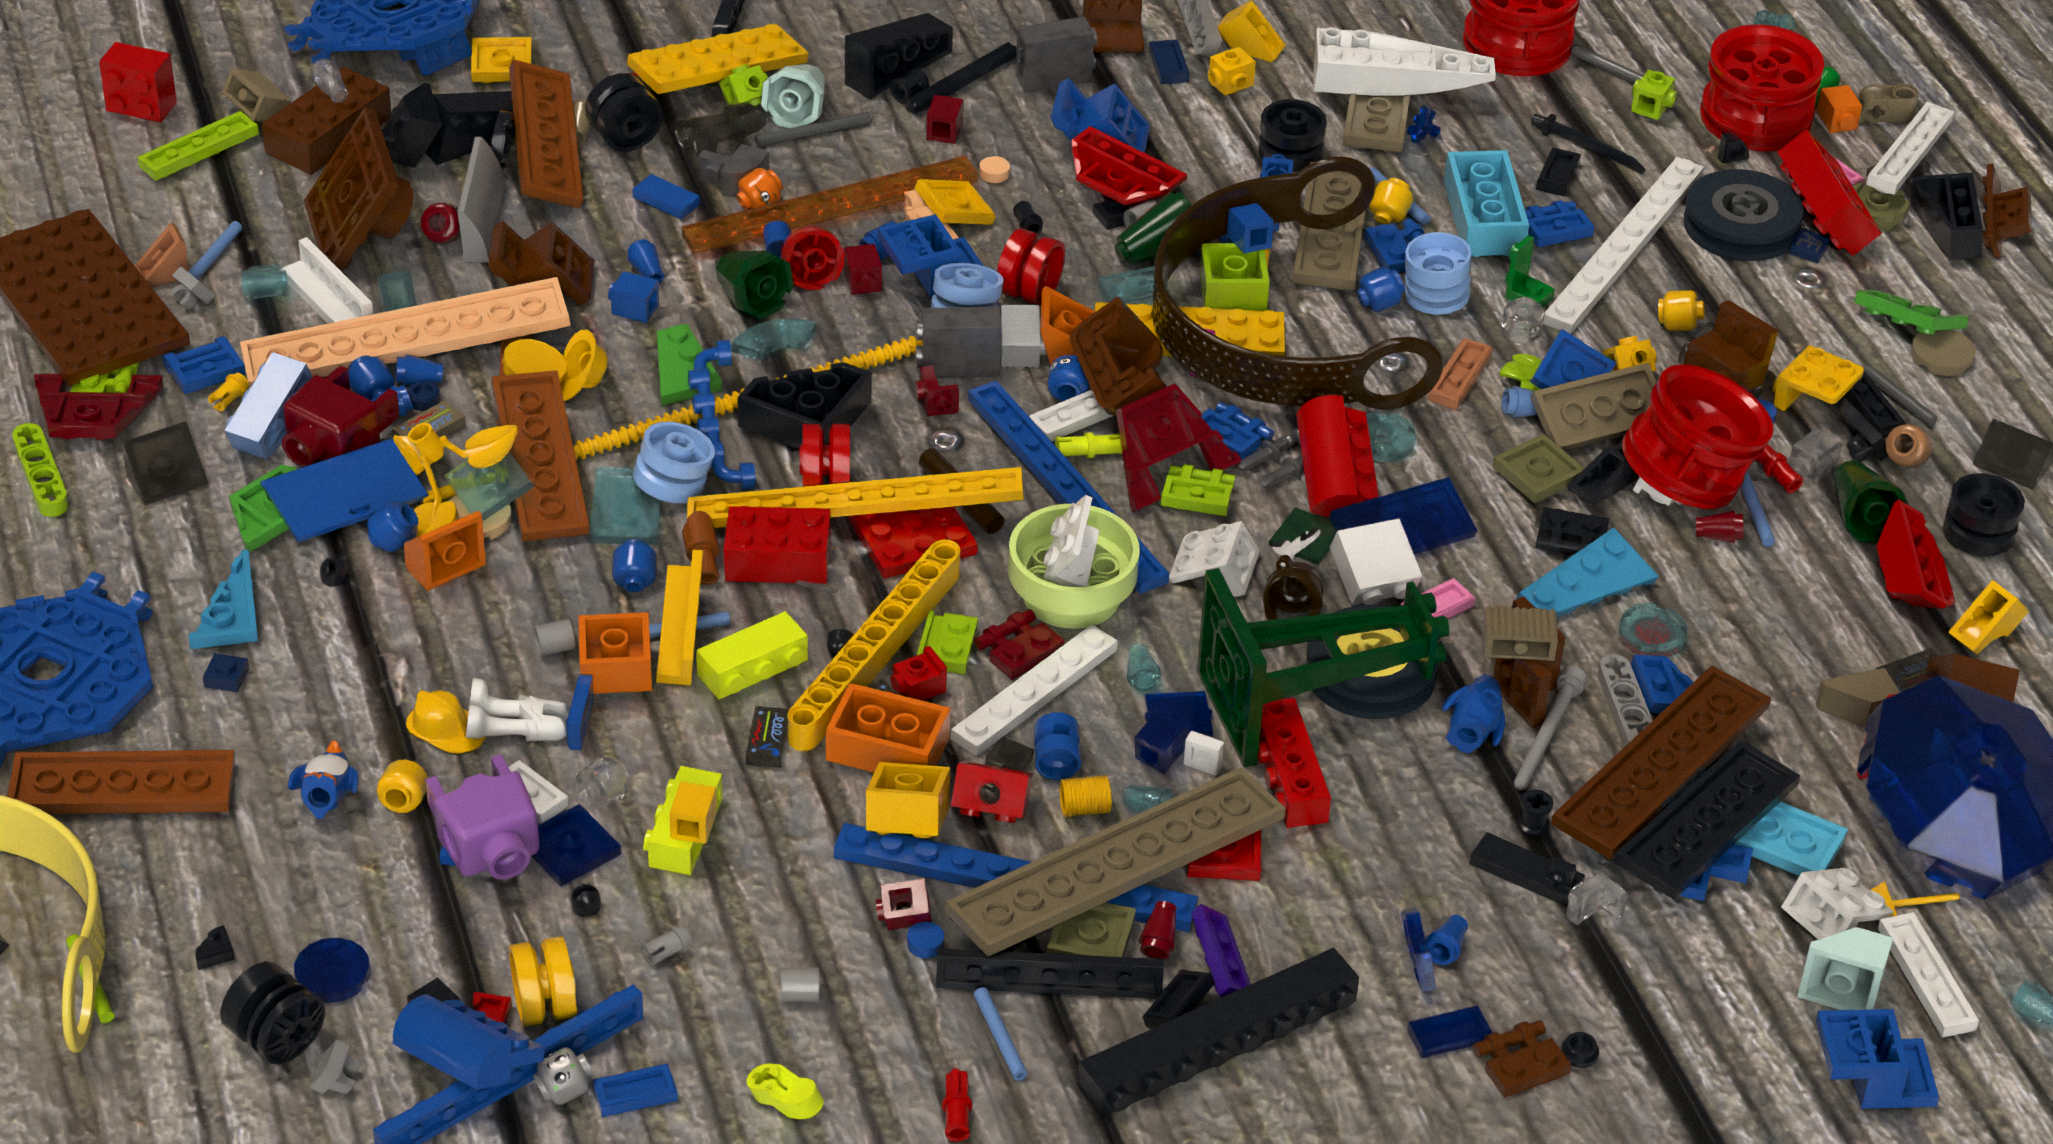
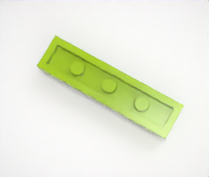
M238 111L138 156V166L157 181L258 135V124L251 121L242 111Z

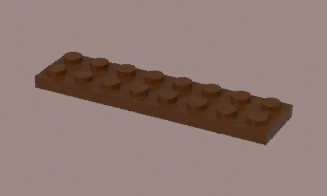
M1710 666L1552 815L1551 825L1610 860L1613 859L1616 852L1649 824L1769 708L1771 697L1717 667Z

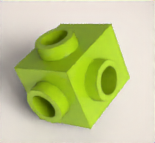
M745 64L731 70L732 74L719 82L730 110L746 106L747 110L761 105L763 82L768 76L762 72L760 65L749 68V65Z
M1648 69L1641 79H1637L1633 85L1631 111L1659 120L1668 107L1672 108L1677 97V91H1674L1676 78Z

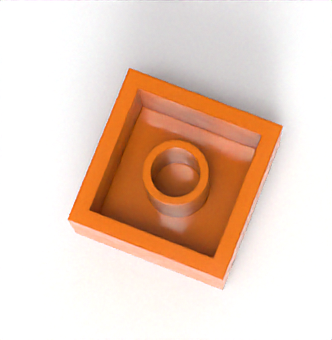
M649 612L578 615L580 674L593 675V693L652 691Z

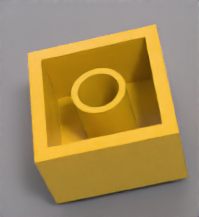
M879 762L866 789V831H876L879 835L883 836L889 833L912 834L916 838L938 836L950 808V767Z

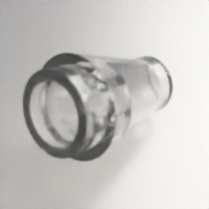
M329 59L318 60L312 65L310 69L311 81L325 92L333 102L345 100L348 96V90L344 85L338 65Z

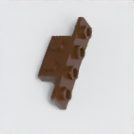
M1991 163L1987 164V176L1982 178L1986 194H1983V203L1986 210L1983 213V221L1986 231H1983V240L1986 248H1991L1994 257L1999 258L2002 257V239L2019 237L2032 232L2031 194L2028 186L2001 193V183L1994 164Z

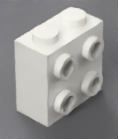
M1400 518L1339 530L1336 532L1329 547L1352 606L1362 603L1373 605L1382 599L1391 597L1403 599L1405 598L1407 582L1413 581L1417 587L1422 578Z

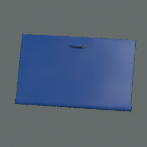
M388 439L260 482L297 542L369 519L373 513L391 501L411 505L423 501V498L428 496L427 491L393 439Z

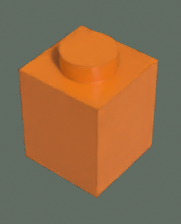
M1850 86L1821 88L1816 113L1829 133L1857 130L1862 104Z

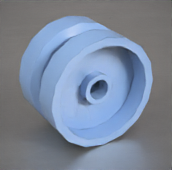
M951 263L942 265L935 270L933 290L936 294L932 297L931 308L1000 307V303L997 300L1002 295L1003 277L999 272L978 264Z
M676 422L653 424L644 433L640 453L637 455L633 468V478L638 487L646 494L658 500L670 503H687L688 497L700 496L703 493L707 481V472L711 469L715 456V447L707 436L689 425Z

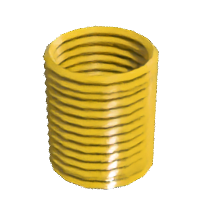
M1107 775L1061 779L1059 787L1060 803L1065 818L1075 817L1076 815L1078 817L1079 815H1097V813L1109 814L1111 812L1112 794Z

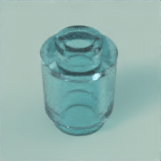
M279 264L248 267L249 270L241 271L243 296L251 295L252 298L282 296V289H288L286 270H280Z

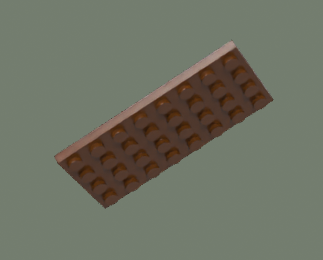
M90 209L78 210L70 215L55 220H47L39 225L24 230H16L9 235L0 237V295L68 386L80 383L82 379L97 374L100 376L190 345L189 333Z

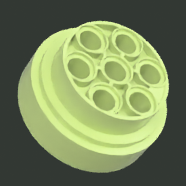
M1071 504L1052 505L1029 514L1014 528L1009 541V579L1014 589L1023 598L1027 609H1031L1039 620L1052 626L1067 629L1087 628L1091 624L1094 626L1109 619L1116 612L1119 604L1135 588L1138 578L1140 553L1137 536L1133 529L1117 515L1102 508L1091 506L1086 525L1100 531L1087 587L1058 585L1044 579L1047 565H1044V557L1053 542L1054 536L1050 533L1053 522L1058 516H1063Z

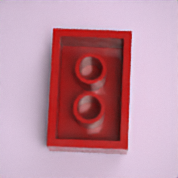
M729 506L723 550L725 582L827 584L831 548L830 509Z

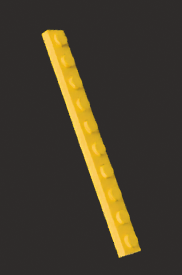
M1022 467L688 497L687 518L693 512L700 510L706 512L711 517L714 528H720L727 525L729 506L830 509L831 517L1019 501L1024 500Z

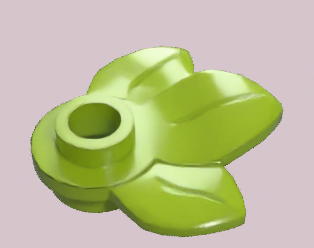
M1529 354L1513 355V361L1506 363L1499 371V376L1521 381V388L1531 391L1540 390L1539 387L1530 382L1542 361L1536 356Z

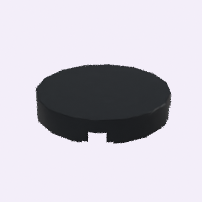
M500 110L493 132L491 149L503 171L506 163L501 162L503 156L507 157L510 151L513 134V121L511 119H513L514 115L512 112Z

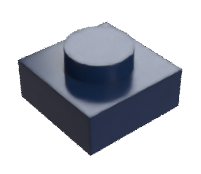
M214 653L203 675L204 687L238 692L249 670L248 658Z

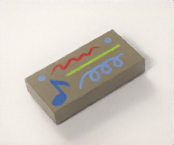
M444 400L392 428L393 437L394 435L407 436L414 426L420 423H429L437 435L442 437L466 425L465 416Z

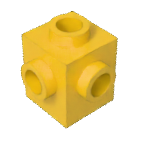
M1241 47L1210 56L1207 74L1208 81L1224 96L1254 86L1256 61Z
M1637 336L1627 337L1618 340L1619 346L1603 350V355L1616 362L1612 371L1649 363L1652 372L1656 371L1657 355L1655 349L1651 346L1650 339L1638 342Z

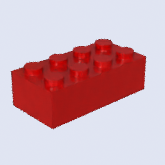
M1807 129L1777 152L1783 161L1780 165L1781 169L1788 178L1794 179L1791 183L1793 189L1801 198L1805 197L1802 204L1812 216L1815 215L1817 217L1813 220L1814 224L1822 234L1830 233V240L1839 250L1845 248L1854 256L1882 234L1837 159Z

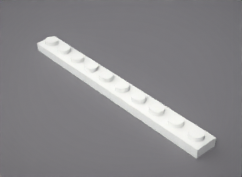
M1676 157L1546 310L1543 316V324L1560 331L1563 329L1571 334L1687 196L1693 183L1703 177L1704 167L1690 160Z

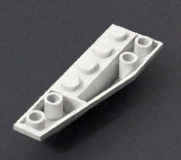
M1332 27L1316 29L1313 69L1315 92L1353 93L1369 96H1403L1465 88L1494 81L1496 77L1494 58L1365 30H1339Z

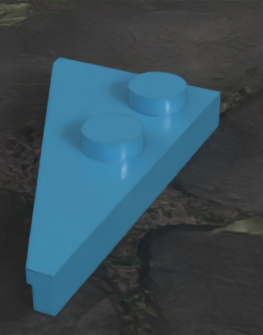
M242 550L241 554L235 558L230 566L231 574L227 581H221L211 598V604L201 614V624L196 632H190V649L258 641L249 550Z

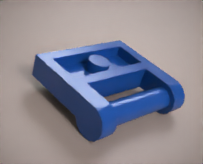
M225 336L217 337L212 343L178 354L170 352L162 355L166 371L172 374L184 394L225 382V378L229 374L240 373L246 375L244 363Z

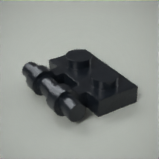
M1543 507L1535 548L1548 550V554L1557 556L1558 552L1574 555L1607 533L1610 518Z

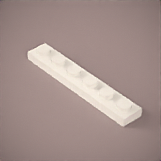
M1926 102L1869 173L1866 185L1875 188L1880 193L1895 195L1950 125L1954 111Z
M1091 624L951 729V740L975 756L980 755L1115 653L1118 640Z

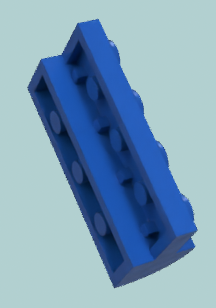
M428 994L421 995L405 1006L399 1014L393 1030V1045L476 1090L510 1083L511 1068L544 1061V1046L529 1039V1036L526 1034L517 1033L507 1028V1024L496 1022L486 1017L484 1012L475 1011L465 1006V1003L459 1000L441 1002Z

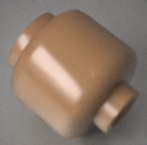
M1904 424L1894 428L1889 433L1886 440V452L1889 458L1899 466L1908 469L1918 468L1930 458L1932 441L1929 435L1921 428L1911 424Z

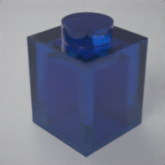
M1158 709L1134 737L1135 758L1165 774L1185 750L1188 724L1179 716L1170 715Z

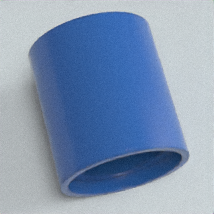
M773 221L768 223L763 229L766 251L779 258L781 257V248L786 238L791 234V229L787 223Z

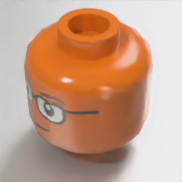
M756 168L738 181L739 193L736 194V198L745 210L751 208L756 213H762L780 201L783 185L773 170Z

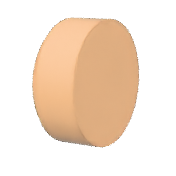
M998 156L984 158L980 162L979 175L984 181L989 183L1004 182L1009 178L1010 164L1006 159Z

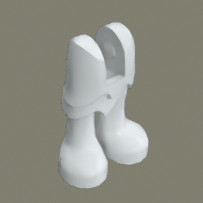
M473 678L466 738L479 739L485 736L523 735L526 736V741H558L566 736L567 728L565 721L568 718L569 708L565 703L540 699L531 695L529 697L519 695L518 700L499 699L490 695L485 680ZM498 717H518V719H507Z

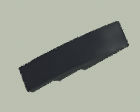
M1621 441L1614 449L1607 446L1568 485V490L1595 505L1624 489L1640 476L1627 462Z

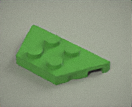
M280 465L229 496L230 506L246 550H249V553L289 529L260 482L296 470L297 468Z

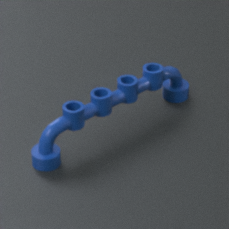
M718 340L715 342V347L700 352L694 360V370H688L689 389L698 390V394L692 396L694 414H702L703 419H697V430L707 436L715 447V456L712 462L714 473L723 481L739 483L741 490L755 489L756 476L753 462L739 463L738 470L727 468L724 462V449L719 436V422L715 414L714 395L711 393L710 374L706 365L708 362L716 360L718 367L731 366L732 351L730 340Z

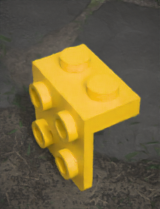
M1809 345L1775 380L1773 385V392L1775 393L1774 405L1776 408L1785 411L1802 393L1827 403L1835 404L1863 376L1864 368L1850 360L1840 358L1821 348Z

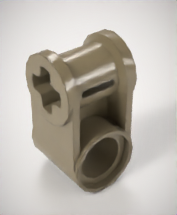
M1909 84L1867 85L1859 93V101L1863 105V117L1870 123H1909L1915 117L1919 91L1916 87Z

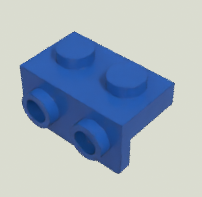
M464 30L455 33L451 38L432 42L423 49L398 50L402 61L416 60L422 76H427L472 55V50Z

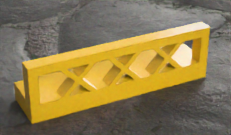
M692 550L691 566H667L656 683L691 686L703 550Z

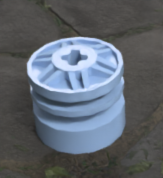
M1433 232L1420 235L1408 243L1405 251L1406 301L1414 309L1427 314L1441 315L1460 310L1468 303L1470 297L1472 253L1470 246L1464 239L1450 233Z

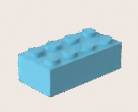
M1508 151L1447 152L1444 184L1458 236L1464 239L1470 246L1472 256L1474 257L1490 255L1509 256L1512 246L1522 241L1528 235L1529 223Z

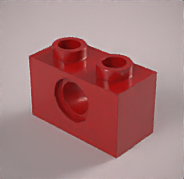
M961 761L957 765L951 806L960 807L959 813L963 815L980 817L981 811L994 813V819L997 821L1016 823V818L1026 816L1033 773ZM992 783L999 788L1000 798L996 803L988 802L984 798L983 787L985 784Z

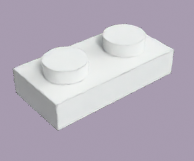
M518 760L509 766L511 772L516 771L520 773L536 809L538 823L543 825L569 806L566 794L523 762Z

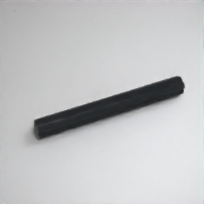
M1006 42L911 96L905 101L907 105L905 107L906 110L910 111L912 115H916L930 107L934 95L948 97L1016 57V46Z

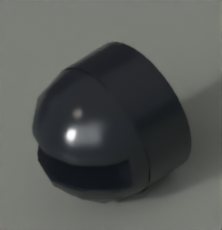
M338 557L336 559L326 558L320 566L321 582L330 587L344 584L348 579V570L345 562Z
M845 629L830 631L827 634L829 654L835 657L854 634Z
M581 884L574 889L571 896L572 911L582 917L593 916L599 912L601 897L595 886Z

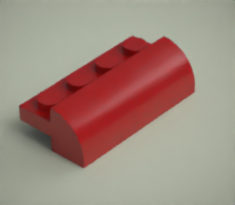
M1339 395L1320 396L1306 402L1297 411L1296 416L1310 513L1340 520L1345 512L1376 519L1381 512L1366 412L1345 407L1343 396Z

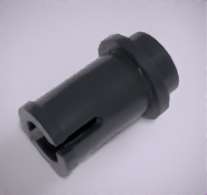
M1028 201L1018 202L1014 206L1013 212L1019 221V228L1039 234L1043 227L1041 216L1035 214Z

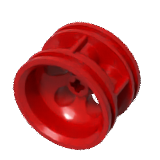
M1469 0L1473 9L1465 19L1463 46L1468 53L1494 58L1495 72L1512 76L1543 75L1559 69L1570 59L1575 36V18L1580 0Z
M1744 25L1723 32L1714 40L1710 51L1708 73L1712 80L1705 86L1700 106L1702 123L1710 133L1720 140L1722 133L1738 135L1744 141L1748 150H1780L1805 129L1809 132L1811 131L1817 91L1821 84L1824 69L1822 53L1806 37L1777 26Z
M1686 364L1673 365L1666 368L1660 375L1657 383L1651 390L1649 408L1646 412L1638 415L1632 422L1623 438L1622 449L1632 469L1647 484L1663 495L1688 506L1701 509H1719L1727 506L1734 499L1744 482L1745 474L1749 467L1762 454L1765 446L1770 441L1773 435V423L1763 405L1750 392L1733 380L1703 367Z

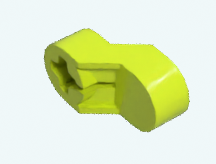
M772 1063L759 1065L748 1074L746 1079L747 1086L758 1103L772 1105L788 1118L807 1119L813 1117L824 1105V1098L813 1080L797 1077L783 1065Z

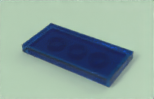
M1449 477L1335 509L1329 515L1336 532L1400 518L1413 554L1475 537L1478 531Z

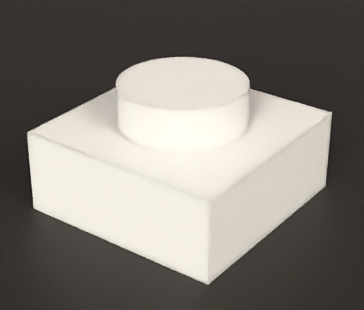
M1191 731L1185 741L1183 765L1217 776L1222 767L1224 742Z

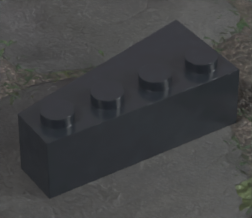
M925 13L845 35V85L868 99L875 97L890 88V82L893 79L905 77L913 68L923 69L952 52L953 27L933 15Z

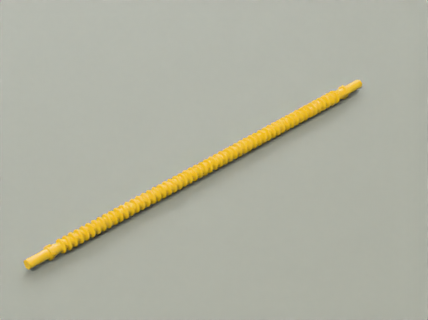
M909 336L908 341L905 338H901L900 343L893 341L891 346L885 343L883 348L876 346L875 351L868 349L866 354L860 351L858 356L851 354L850 359L844 356L841 362L868 370L869 365L875 368L877 363L884 365L886 360L893 362L894 357L900 360L902 355L909 357L911 352L915 355L916 346H922V340H916L914 336ZM835 359L833 361V364L841 362L838 359ZM826 362L825 367L818 364L816 370L813 367L809 368H812L813 372L830 370L831 363ZM733 391L732 396L724 394L723 399L716 396L714 401L716 416L717 413L724 416L726 410L729 413H733L734 408L738 410V396L740 393ZM691 404L688 410L682 407L679 413L677 410H673L671 415L664 413L663 418L656 415L653 421L647 418L645 423L638 421L637 426L629 424L628 429L621 426L619 432L612 429L611 434L603 432L602 437L594 435L593 440L586 437L584 443L577 440L573 446L576 461L578 457L584 460L587 454L590 457H594L595 452L603 454L604 449L612 451L613 446L619 449L622 443L625 446H629L631 440L634 443H638L639 438L643 439L645 431L651 425L659 422H676L690 426L691 421L697 424V419H703L702 414H694L693 404ZM505 463L504 468L497 465L495 471L488 468L485 474L482 471L478 472V476L470 474L469 478L465 480H450L449 485L438 488L442 501L470 489L482 488L488 490L489 485L496 488L498 482L501 485H505L506 480L510 481L507 463ZM432 490L427 491L428 496L423 498L421 504L427 502L434 503L435 497Z

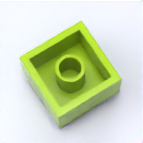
M1234 243L1201 244L1199 277L1203 307L1256 311L1267 310L1270 281L1265 249L1243 253Z

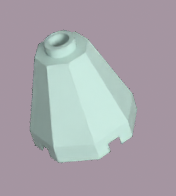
M807 64L785 66L763 82L761 106L766 112L770 111L773 115L771 119L777 126L793 128L812 123L822 114L825 76L815 66Z

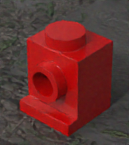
M927 646L924 648V653L893 664V675L890 676L891 686L897 695L901 694V696L921 701L930 699L946 692L947 666L931 646Z

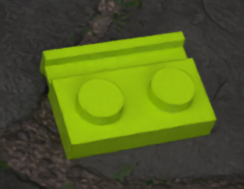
M929 610L917 655L924 653L925 647L931 646L947 666V672L966 674L978 629V617L950 613L938 616L934 615V611Z

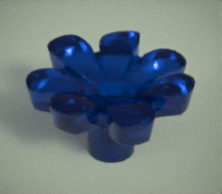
M1425 105L1421 106L1420 114L1417 113L1414 116L1413 123L1415 125H1410L1407 129V134L1412 135L1410 141L1413 143H1419L1420 140H1424L1427 134L1436 138L1441 131V127L1433 124L1436 112Z

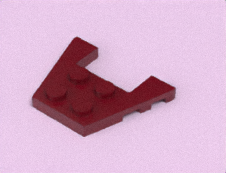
M34 374L35 388L49 437H58L66 440L75 438H95L97 440L117 438L164 387L163 375H133L127 393L63 392L66 384L60 374Z
M1175 383L1116 410L1129 503L1132 512L1161 499L1148 466L1193 445H1199L1211 471H1213V468L1224 470L1242 461L1235 451L1232 452L1222 441L1224 438L1217 430L1213 431L1202 419L1201 416L1203 414Z

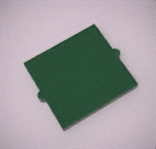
M1295 507L1269 540V546L1272 547L1274 543L1281 540H1288L1292 543L1303 533L1319 528L1321 531L1319 537L1295 554V557L1319 565L1330 550L1329 547L1336 532L1344 530V526L1324 519L1321 515H1314Z

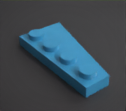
M1612 528L1520 591L1516 599L1525 596L1534 607L1543 610L1546 608L1549 611L1554 609L1556 617L1575 611L1577 607L1602 602L1604 598L1617 593L1622 595L1630 592L1634 587L1643 584L1644 586L1653 584L1659 576L1615 528Z

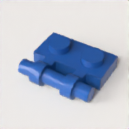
M1559 200L1544 207H1539L1538 205L1528 206L1525 210L1529 223L1528 235L1534 237V244L1537 247L1593 236L1594 225L1582 209H1576L1574 201L1564 202Z
M1411 218L1403 222L1405 230H1398L1394 223L1365 229V240L1382 267H1387L1391 271L1396 270L1398 273L1406 272L1405 251L1408 243L1414 238L1425 234L1420 224L1415 223Z
M1219 402L1215 411L1209 408L1201 416L1213 431L1217 430L1224 438L1222 440L1232 452L1235 451L1241 460L1260 447L1261 439L1270 441L1274 436V430L1267 427L1263 420L1257 417L1250 418L1243 414L1241 408L1235 405L1229 406Z

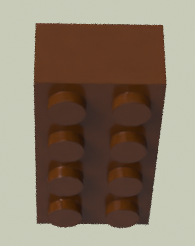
M343 66L262 123L265 153L312 175L330 161L364 107L376 111L380 125L390 119L391 101L389 87Z

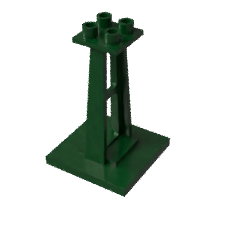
M1220 569L1206 570L1197 673L1243 768L1257 765L1263 704L1411 661L1417 663L1425 680L1432 679L1434 663L1446 660L1445 647L1441 641L1437 640L1438 638L1449 636L1450 633L1449 623L1445 616H1432V613H1435L1437 609L1433 593L1420 594L1415 583L1411 581L1406 584L1404 605L1247 623ZM1389 628H1400V634L1404 641L1347 655L1342 653L1335 637ZM1320 640L1331 659L1266 673L1267 661L1261 650Z

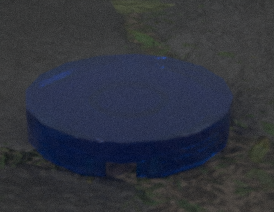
M338 937L321 939L309 944L298 954L294 963L295 980L305 985L325 1003L341 1002L356 996L362 990V985L366 981L368 982L370 978L369 956L362 946L352 940Z

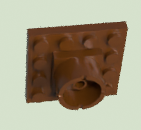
M364 107L304 199L318 249L341 272L350 265L353 254L359 245L365 242L368 232L385 239L394 238L401 231L400 226L405 225L413 203V188L410 187L411 184L408 180L397 177L376 111Z

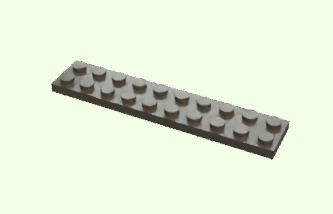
M1240 767L946 901L945 913L989 957L1283 820L1286 808Z

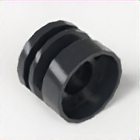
M269 961L255 964L244 971L230 986L222 1001L220 1010L221 1023L243 1042H247L254 1051L259 1053L269 1063L279 1065L292 1061L309 1047L318 1035L326 1014L325 1004L319 996L302 983H298L291 974L278 964Z

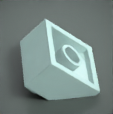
M1855 927L1812 941L1797 997L1838 1010L1874 1009L1893 938Z

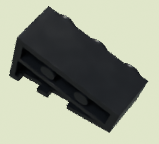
M1973 173L1911 176V206L1949 259L1968 260L1971 258H1982L1983 228Z

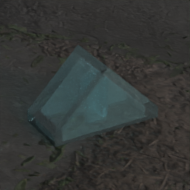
M409 270L377 276L380 313L417 306Z

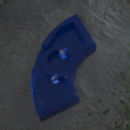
M1415 907L1403 909L1401 912L1403 927L1412 964L1417 965V968H1414L1417 983L1423 992L1437 990L1431 953L1425 940L1420 911Z

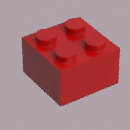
M114 42L99 61L106 111L162 123L176 105L177 98L171 53Z

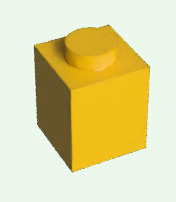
M680 782L670 810V838L707 844L717 814L716 787Z

